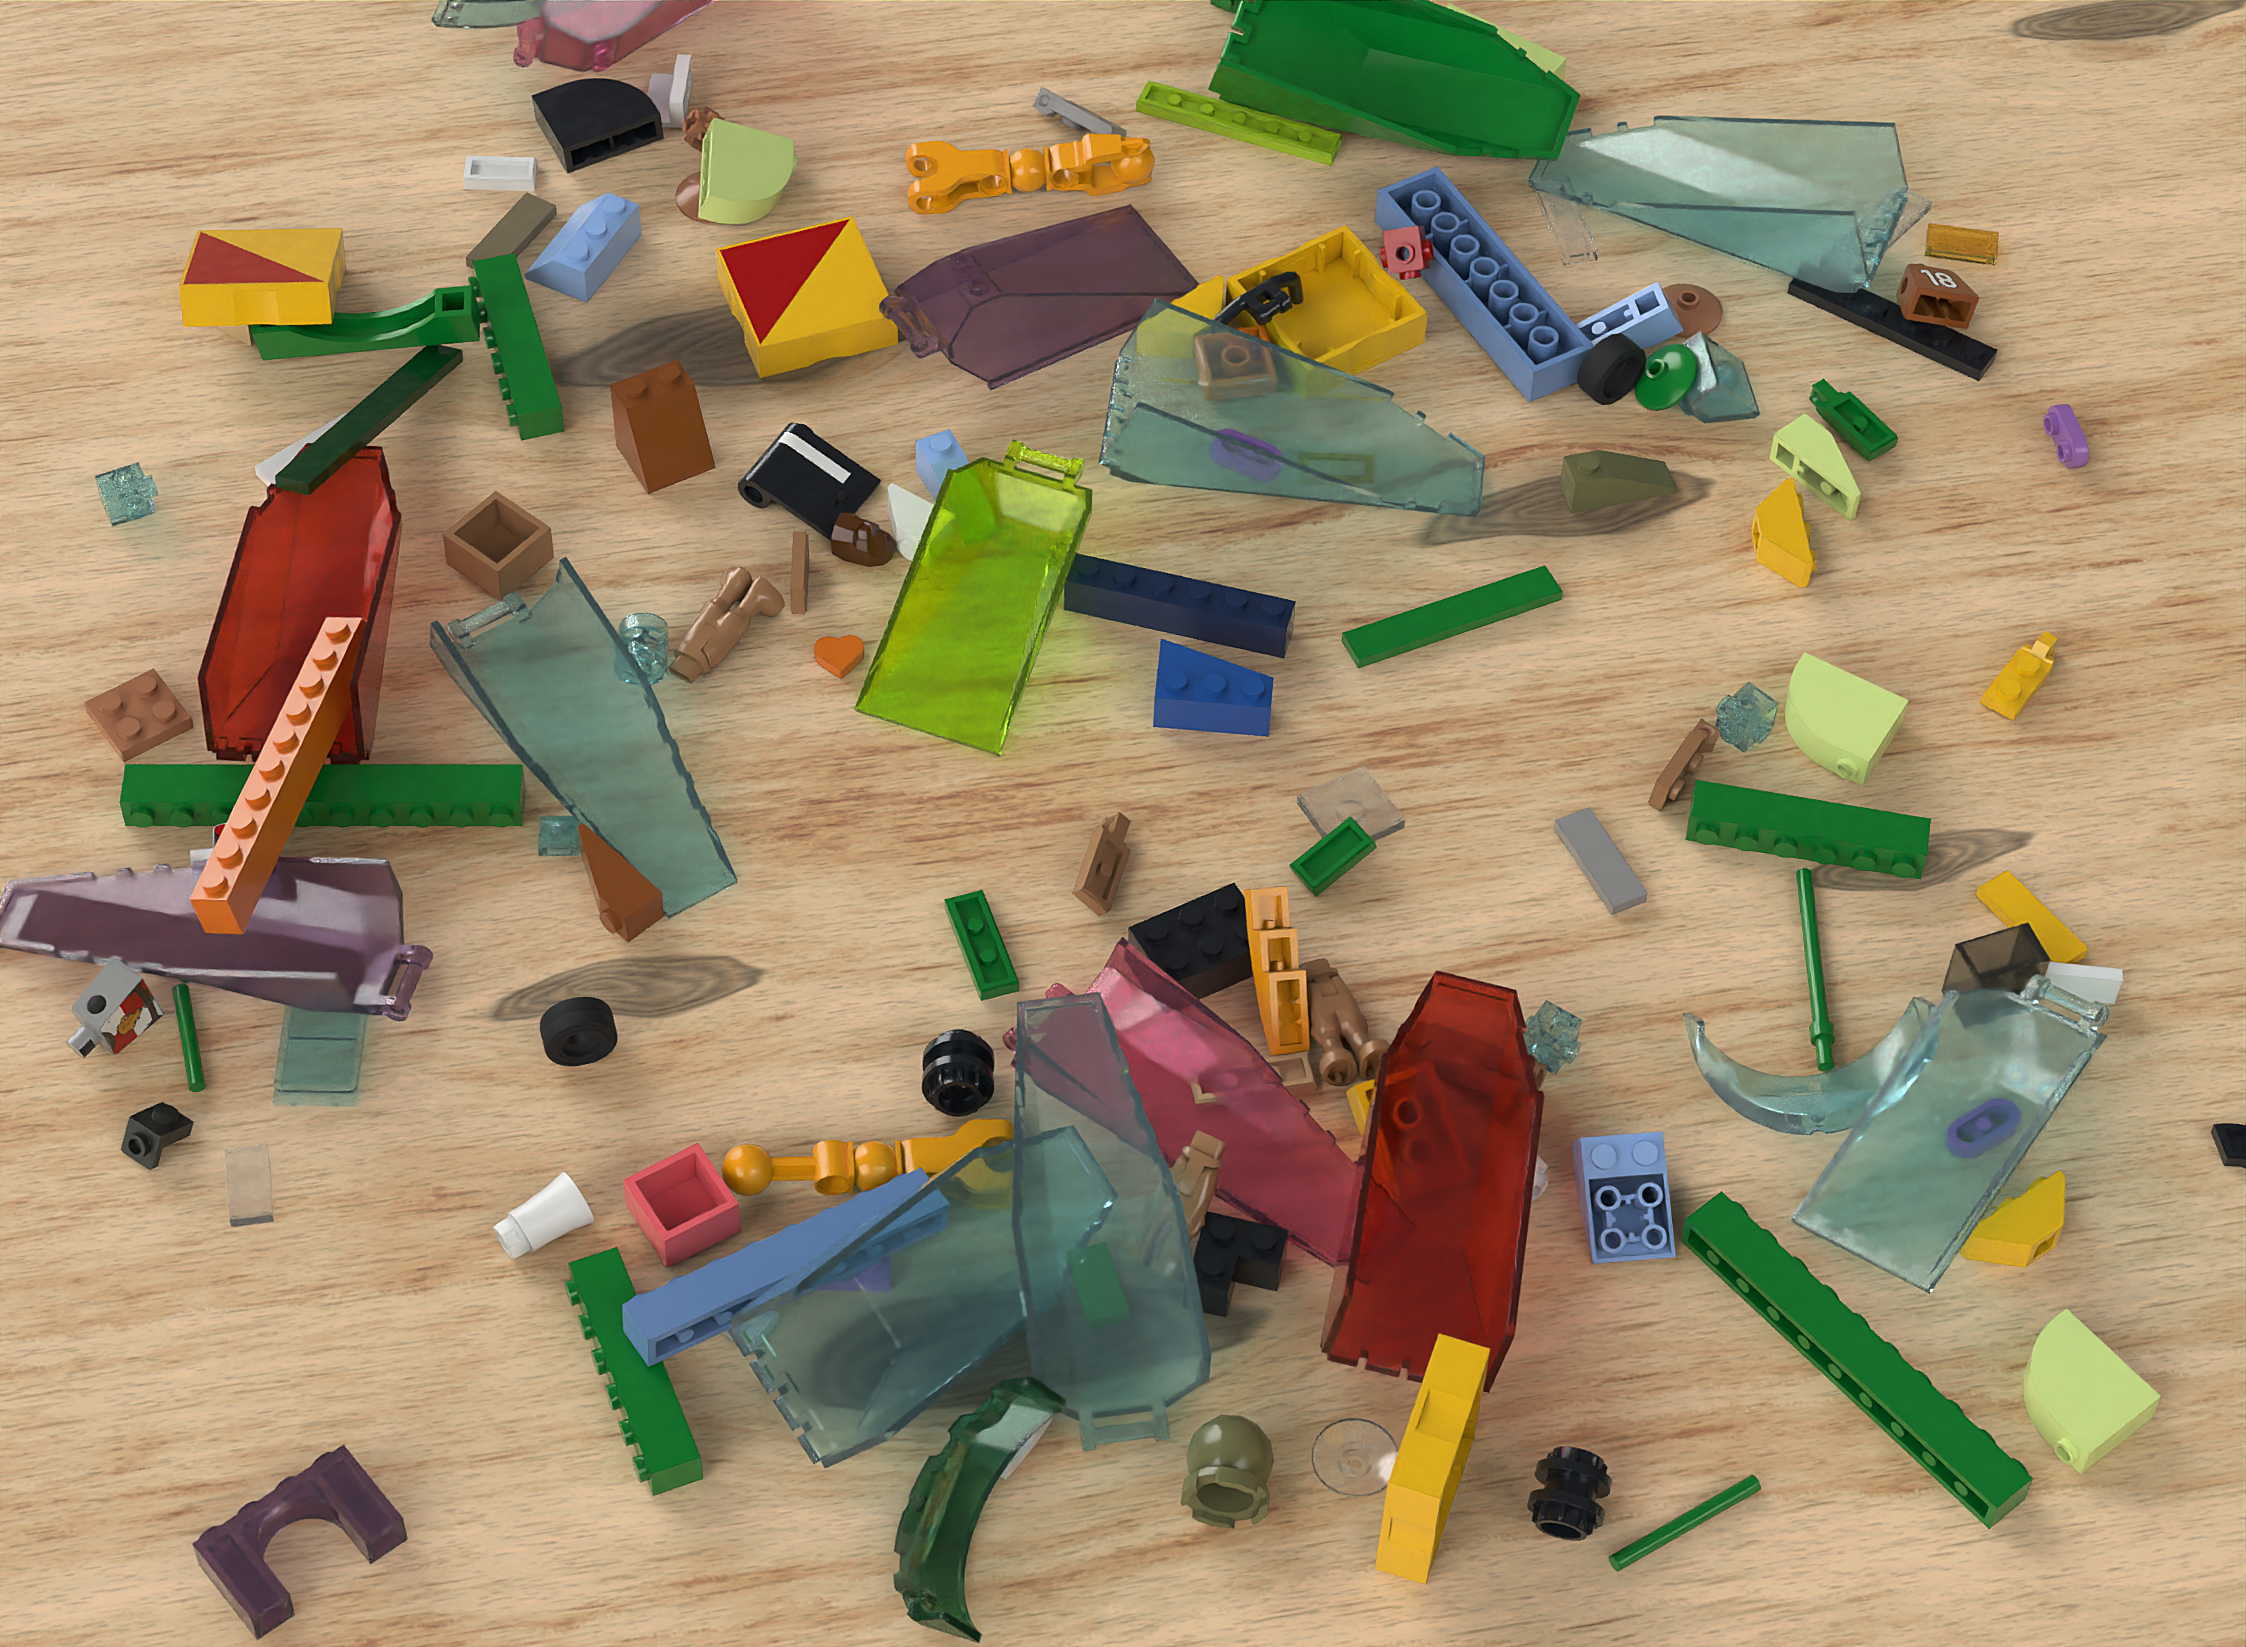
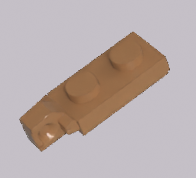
M1700 719L1656 780L1648 801L1650 806L1661 811L1669 798L1673 801L1678 799L1687 782L1683 779L1686 773L1692 776L1695 774L1704 758V755L1701 753L1713 751L1721 732L1720 728H1716L1705 722L1704 719Z
M1121 812L1109 818H1104L1102 824L1098 825L1094 830L1072 891L1074 896L1098 916L1106 914L1111 910L1131 852L1124 843L1131 821Z

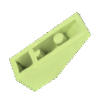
M1803 413L1774 434L1769 459L1851 522L1856 517L1861 492L1832 434L1822 424Z

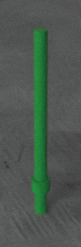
M1802 868L1796 871L1813 1021L1809 1026L1811 1044L1816 1048L1818 1069L1827 1072L1834 1068L1832 1044L1835 1042L1834 1025L1829 1021L1812 871Z

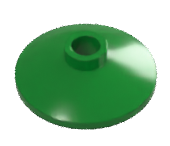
M1671 344L1658 349L1647 358L1645 369L1634 388L1636 398L1642 406L1652 411L1665 410L1676 405L1688 394L1698 373V361L1693 351L1681 344Z

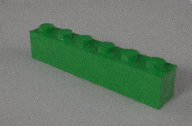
M515 253L472 261L474 276L468 277L469 285H472L475 297H479L480 302H477L480 310V324H487V327L483 328L487 349L494 348L495 353L490 354L494 374H502V379H498L502 400L510 401V405H506L510 427L517 426L521 440L564 432L562 406Z
M1695 780L1685 840L1699 842L1704 845L1736 848L1741 851L1772 854L1782 858L1814 861L1824 865L1832 864L1856 868L1860 871L1892 874L1901 878L1921 879L1928 853L1931 818Z
M618 1247L569 1262L570 1280L564 1281L567 1296L572 1306L577 1304L580 1306L582 1315L577 1317L585 1341L592 1339L596 1347L595 1350L591 1351L598 1375L606 1373L610 1383L605 1386L609 1405L612 1411L620 1409L623 1420L619 1421L618 1424L626 1447L634 1445L637 1456L632 1457V1461L639 1482L648 1481L651 1492L655 1496L702 1480L701 1456L663 1360L648 1367L623 1331L622 1304L636 1296V1292Z

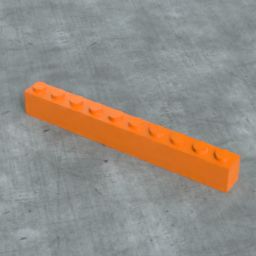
M326 617L189 899L205 933L243 934L376 653L362 618Z

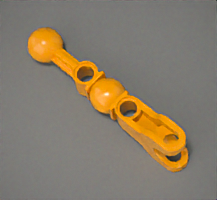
M972 1119L963 1124L955 1134L948 1137L911 1138L904 1141L895 1140L894 1149L885 1142L873 1140L861 1143L853 1150V1141L845 1143L839 1140H827L814 1146L812 1156L770 1157V1154L761 1146L746 1143L733 1147L725 1155L721 1166V1174L727 1187L735 1194L743 1196H753L762 1193L770 1185L771 1181L813 1180L814 1188L820 1194L828 1196L841 1195L846 1192L853 1194L854 1185L862 1191H871L890 1182L900 1174H908L922 1168L940 1193L952 1194L963 1204L974 1210L1010 1208L1021 1198V1186L1015 1174L1009 1171L991 1169L984 1163L987 1159L1008 1155L1016 1144V1128L1010 1121L1003 1119Z

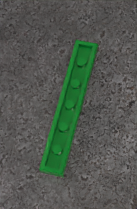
M1544 565L1343 632L1342 643L1356 666L1361 668L1560 601L1563 591Z

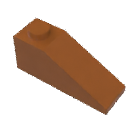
M582 823L577 827L580 853L600 912V920L610 933H618L629 943L664 917L662 892L587 825Z

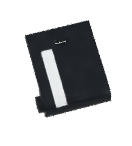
M789 423L739 481L738 490L745 501L757 508H766L772 501H775L831 541L834 525L840 513L856 514L879 486L881 480L820 438L807 425Z

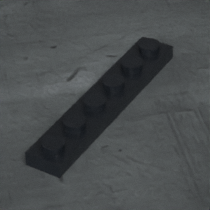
M1805 263L1789 283L1788 294L1974 380L1980 381L1996 358L1997 349L1943 325L1905 319L1900 305L1809 263Z

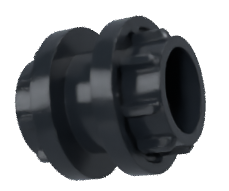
M963 1029L940 1033L939 1037L932 1040L923 1052L922 1092L925 1099L936 1110L954 1117L976 1113L979 1108L987 1104L994 1093L993 1072L995 1057L990 1045L981 1036Z
M1561 1446L1554 1448L1553 1452L1548 1453L1547 1458L1538 1461L1535 1477L1545 1486L1544 1489H1536L1530 1492L1527 1503L1528 1509L1533 1513L1532 1521L1537 1529L1559 1539L1581 1541L1586 1539L1587 1535H1591L1593 1529L1602 1526L1605 1510L1595 1500L1607 1497L1610 1494L1612 1479L1607 1474L1608 1467L1604 1464L1601 1457L1584 1449Z

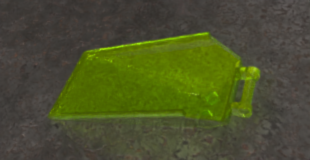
M1012 440L1003 463L982 457L955 470H947L854 709L856 712L1000 756L1092 515L1093 490L1076 485L1084 470V460L1074 457L1071 460L1027 448L1025 443ZM1020 462H1025L1065 475L1063 480L1018 468L1017 465Z

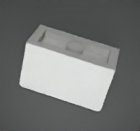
M677 54L674 74H651L647 96L653 101L660 112L662 127L682 128L683 122L687 117L693 83L691 55Z

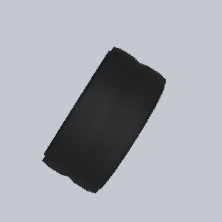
M575 997L561 1001L550 1007L540 1020V1033L545 1053L552 1062L558 1065L574 1067L594 1063L606 1057L617 1044L618 1034L612 1010L606 1002L598 998Z

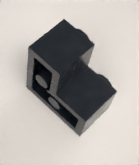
M1207 1211L1205 1225L1201 1229L1186 1281L1185 1308L1226 1318L1236 1282L1277 1292L1287 1256L1289 1230Z

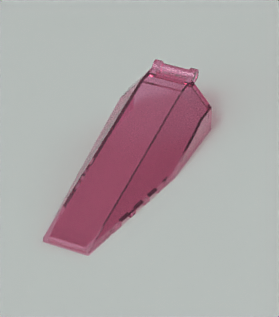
M1123 937L1117 942L1106 965L1081 999L1062 984L1054 983L1045 992L1046 998L1017 1028L1011 1027L1002 1036L1005 1046L1015 1053L1010 1065L1042 1092L1170 1169L1183 1153V1145L1190 1146L1197 1130L1227 1143L1220 1159L1224 1165L1222 1168L1217 1167L1219 1169V1177L1214 1196L1259 1223L1288 1229V1241L1365 1288L1374 1281L1418 1229L1382 1188L1371 1180L1370 1175L1357 1161L1352 1162L1336 1144L1337 1138L1329 1130L1325 1132L1309 1114V1107L1301 1099L1297 1101L1282 1084V1077L1247 1039ZM1057 1008L1064 1009L1067 1014L1038 1044L1029 1038ZM1194 1082L1200 1086L1202 1094L1211 1093L1216 1096V1101L1196 1104L1191 1084Z

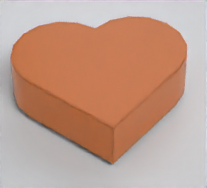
M854 635L842 636L839 639L831 636L822 637L814 644V658L820 666L839 679H842L864 659V644L859 637Z

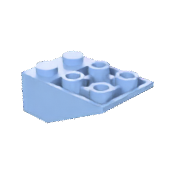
M1663 1131L1582 1137L1573 1141L1571 1144L1575 1183L1591 1263L1599 1264L1676 1257Z

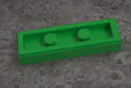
M983 890L944 899L946 913L980 1000L983 1001L1018 992L1019 981Z

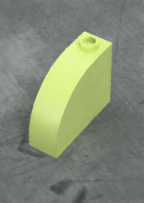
M713 117L702 141L698 218L722 224H746L759 220L769 214L778 203L790 176L795 172L798 156L793 154L794 139Z
M1804 652L1791 676L1785 702V721L1793 741L1805 755L1840 777L1863 786L1901 728L1909 700Z
M2067 1308L2053 1318L2041 1331L2032 1350L2023 1378L2024 1402L2032 1423L2047 1443L2054 1448L2059 1459L2073 1466L2080 1474H2083L2152 1419L2161 1395Z

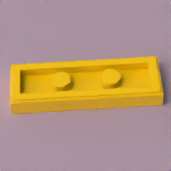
M2008 869L1978 887L1976 896L2042 961L2076 964L2087 956L2089 948Z

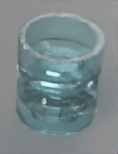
M635 613L622 619L619 625L617 672L626 682L638 686H648L660 682L666 676L669 628L663 618L651 613Z

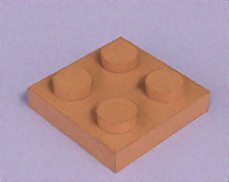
M154 668L84 702L87 713L123 762L193 728L191 717Z

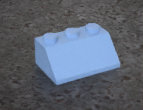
M606 193L579 206L525 273V279L588 303L642 235L639 204L614 194Z

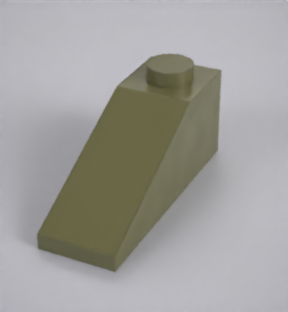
M1603 450L1564 456L1560 489L1571 513L1675 494L1677 491V487L1664 461Z

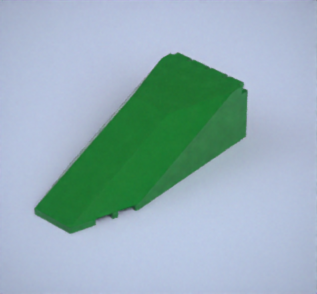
M1247 0L1254 4L1241 1L1231 29L1242 33V35L1234 32L1228 33L1219 58L1220 62L1217 63L1208 90L1220 94L1219 99L1235 105L1441 154L1557 161L1580 98L1578 92L1550 70L1546 73L1525 56L1527 52L1520 47L1517 50L1497 34L1499 29L1495 26L1428 0Z

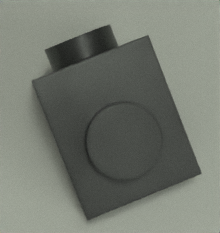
M160 1102L129 1116L121 1151L147 1169L152 1170L158 1167L164 1147L190 1136L194 1121L181 1114L175 1107Z

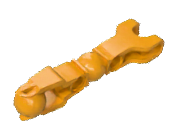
M1087 134L1083 136L1082 141L1061 143L1050 148L1043 146L1044 154L1035 149L1023 148L1013 153L1010 157L1008 149H1004L1003 152L997 149L962 151L944 141L920 142L912 144L905 153V164L908 171L914 177L924 178L916 180L910 185L907 200L912 211L924 215L948 213L967 199L995 197L1005 192L1012 194L1011 186L1019 191L1028 193L1038 190L1046 184L1047 191H1051V189L1058 191L1077 190L1086 191L1090 196L1105 195L1124 191L1128 187L1145 185L1152 182L1151 174L1155 158L1149 147L1150 139L1144 137L1125 138L1120 134ZM927 158L929 160L919 161L917 159ZM1111 161V166H1094V164ZM922 196H931L930 198H927V199H921V198H920V197H922Z

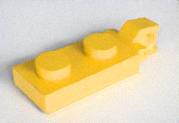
M2044 631L2033 647L2025 643L2022 648H2019L1982 694L1980 703L2015 721L2051 675L2056 661L2051 656L2055 651L2054 646L2058 637Z

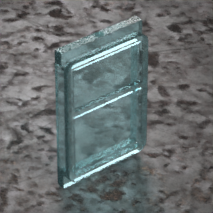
M289 993L285 1003L274 1076L273 1105L357 1106L371 994Z

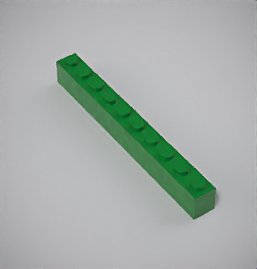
M125 764L119 800L125 826L141 828L149 826H177L185 828L189 826H216L227 823L255 764ZM323 764L294 826L301 828L309 826H336L341 828L349 826H376L381 828L389 826H416L420 828L428 826H456L460 828L468 826H495L500 828L523 826L526 792L523 764Z
M1721 1191L1686 1218L1681 1242L1988 1529L1993 1527L2025 1500L2033 1480L2025 1466L2017 1459L2010 1458L1996 1445L1994 1438L1986 1430L1979 1429L1964 1415L1961 1407L1956 1402L1946 1399L1933 1387L1930 1379L1923 1372L1915 1370L1901 1357L1898 1349L1893 1344L1882 1340L1860 1314L1853 1313L1839 1300L1838 1295L1831 1287L1823 1285L1808 1271L1802 1260L1792 1257L1778 1244L1776 1237L1769 1230L1762 1229L1754 1222L1740 1203L1732 1201Z

